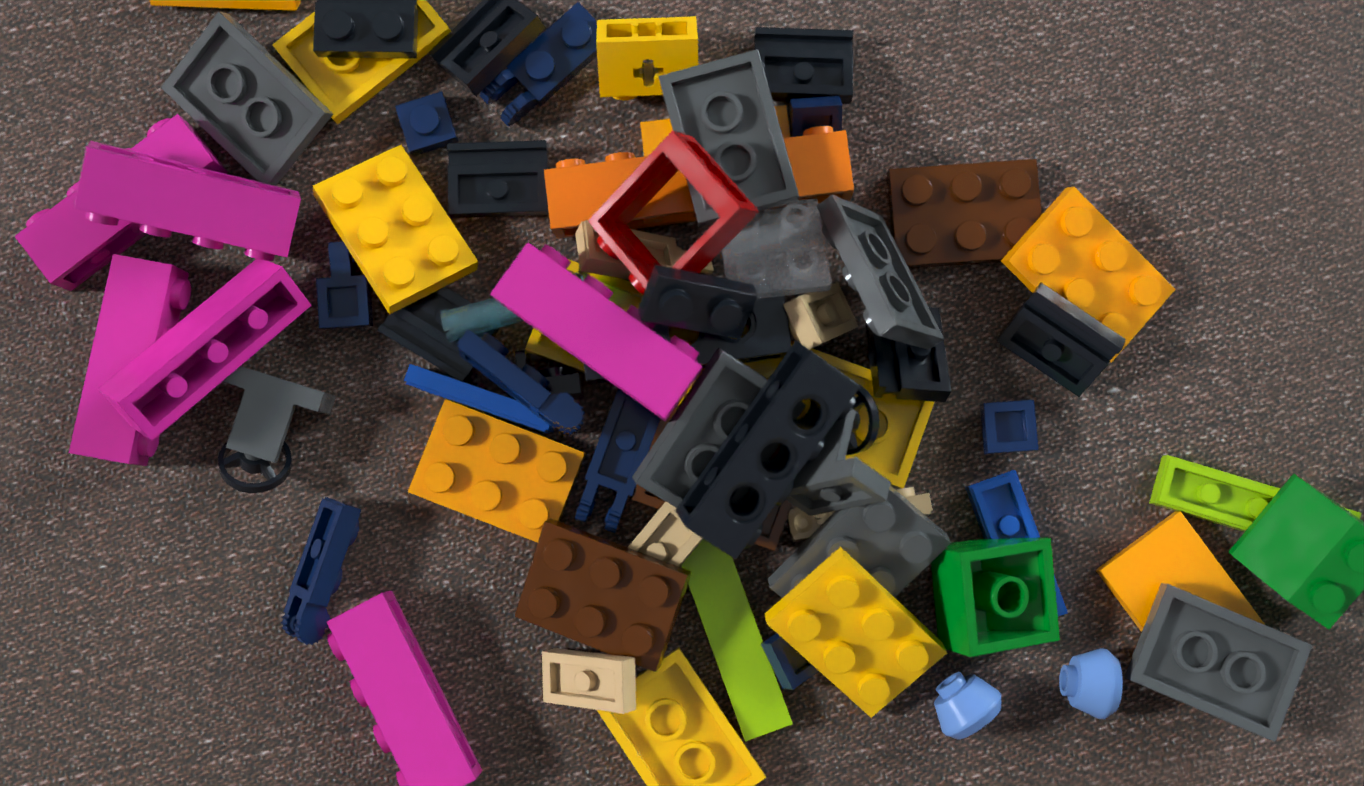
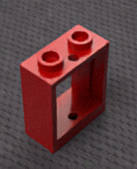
M674 130L665 137L588 220L589 224L599 234L596 239L599 246L610 257L622 261L631 272L628 276L629 281L642 295L645 292L654 266H661V264L627 224L678 170L681 171L720 218L671 268L700 273L760 212L693 136Z

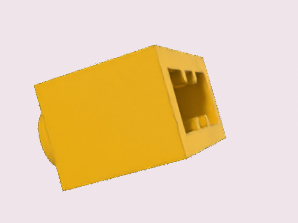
M696 16L597 20L596 47L600 97L632 100L638 96H663L659 76L699 65ZM650 59L653 60V62L644 63V60Z

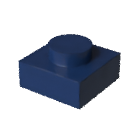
M442 91L395 106L408 150L412 156L445 147L447 143L459 142Z
M840 96L790 99V137L804 136L803 132L817 126L833 127V132L842 131V102Z
M1034 400L980 404L984 454L1039 450Z
M776 633L761 643L783 689L793 690L819 672L779 634Z

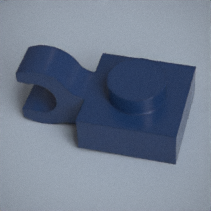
M329 242L328 252L331 277L316 278L319 328L327 330L373 326L370 283L365 275L355 276L357 263L344 242Z

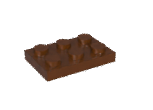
M1037 159L889 169L887 172L891 233L909 269L1001 262L1005 255L1042 215Z
M549 519L544 522L514 617L611 655L635 657L636 665L656 672L661 667L692 572L559 521Z

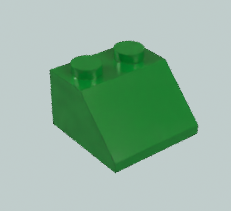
M1294 473L1228 551L1236 560L1285 600L1327 629H1330L1364 590V521Z
M1051 538L978 539L951 543L931 562L938 639L943 642L946 650L974 657L1060 640Z

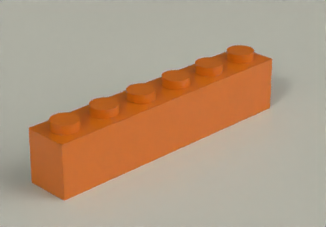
M817 126L803 132L804 136L783 137L799 193V200L761 210L759 213L816 206L830 195L851 201L854 184L846 130L833 132V127ZM618 152L607 155L605 162L586 164L584 159H565L557 162L556 168L544 169L550 228L557 239L576 237L575 232L581 221L589 220L648 156L635 158L634 153ZM680 170L627 224L630 229L697 221L687 181Z

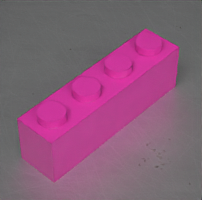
M178 114L172 118L158 121L148 130L146 138L134 147L126 148L127 150L225 174L228 173L196 129ZM79 182L70 187L66 194L67 197L54 207L41 210L31 216L26 223L27 227L15 235V238L49 283L68 291L75 289L112 260L113 254L120 255L146 235V233L139 230L140 224L119 219L118 225H106L86 219V211L74 209Z
M90 141L85 150L74 209L86 211L85 218L93 222L118 225V221L121 219L140 224L139 230L153 236L169 238L172 235V231L193 236L192 242L202 247L221 250L224 247V243L245 248L244 254L249 257L274 261L275 255L288 257L301 197L298 191Z
M527 242L490 295L498 303L666 422L702 372V365L695 361L700 353L675 335L668 342L652 331L656 323L642 321L639 309L635 306L630 305L625 312L611 302L609 299L613 295V291L593 276L588 274L584 281L570 273L566 269L571 262L549 245L545 244L541 251H539Z
M113 254L69 453L147 466L149 457L155 454L160 435L153 441H150L131 427L98 388L179 322L181 310L188 306L191 296V283L188 281V272L172 264Z
M255 259L99 387L98 390L131 427L150 441H153L312 305L282 266L264 259Z
M393 592L380 593L327 621L331 633L327 634L329 646L339 661L346 660L354 676L350 680L352 692L362 707L369 706L377 723L373 726L375 738L384 753H392L400 769L396 772L399 786H464L476 780L483 770Z

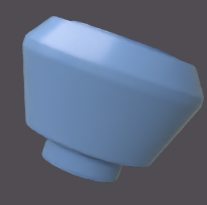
M1100 648L1073 656L1069 665L1062 666L1059 676L1060 693L1062 696L1068 697L1072 707L1097 719H1106L1117 711L1122 697V670L1118 658L1109 650Z
M956 672L943 680L936 688L939 696L935 699L934 706L941 730L948 737L963 739L976 733L998 715L1002 707L999 690L975 674L964 677L961 672Z

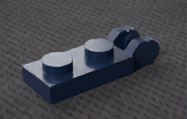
M577 2L524 49L506 67V70H503L482 90L480 97L488 105L492 104L518 82L526 92L520 94L513 102L508 104L502 115H500L501 120L507 126L516 124L536 105L541 107L597 57V21Z
M468 329L457 342L461 358L553 429H559V433H564V436L566 434L571 436L573 433L577 434L578 430L581 431V426L584 425L582 422L584 421L583 415H585V412L582 411L583 406L581 407L579 402H574V398L567 392L550 393L546 389L550 382L530 365L525 364L520 369L505 358L509 350L496 338L486 332L480 338Z
M619 388L585 476V480H588L575 516V519L586 523L594 510L595 498L600 485L618 491L614 503L609 508L605 518V530L613 533L618 528L628 497H633L637 484L632 476L648 454L660 421V417Z
M328 497L321 500L289 590L290 595L283 611L285 615L282 617L283 621L281 622L285 633L294 638L297 637L298 641L306 645L318 643L320 639H323V634H326L324 630L328 628L327 621L331 620L326 607L331 595L339 588L342 579L341 566L348 547L353 544L359 531L358 518L361 509Z

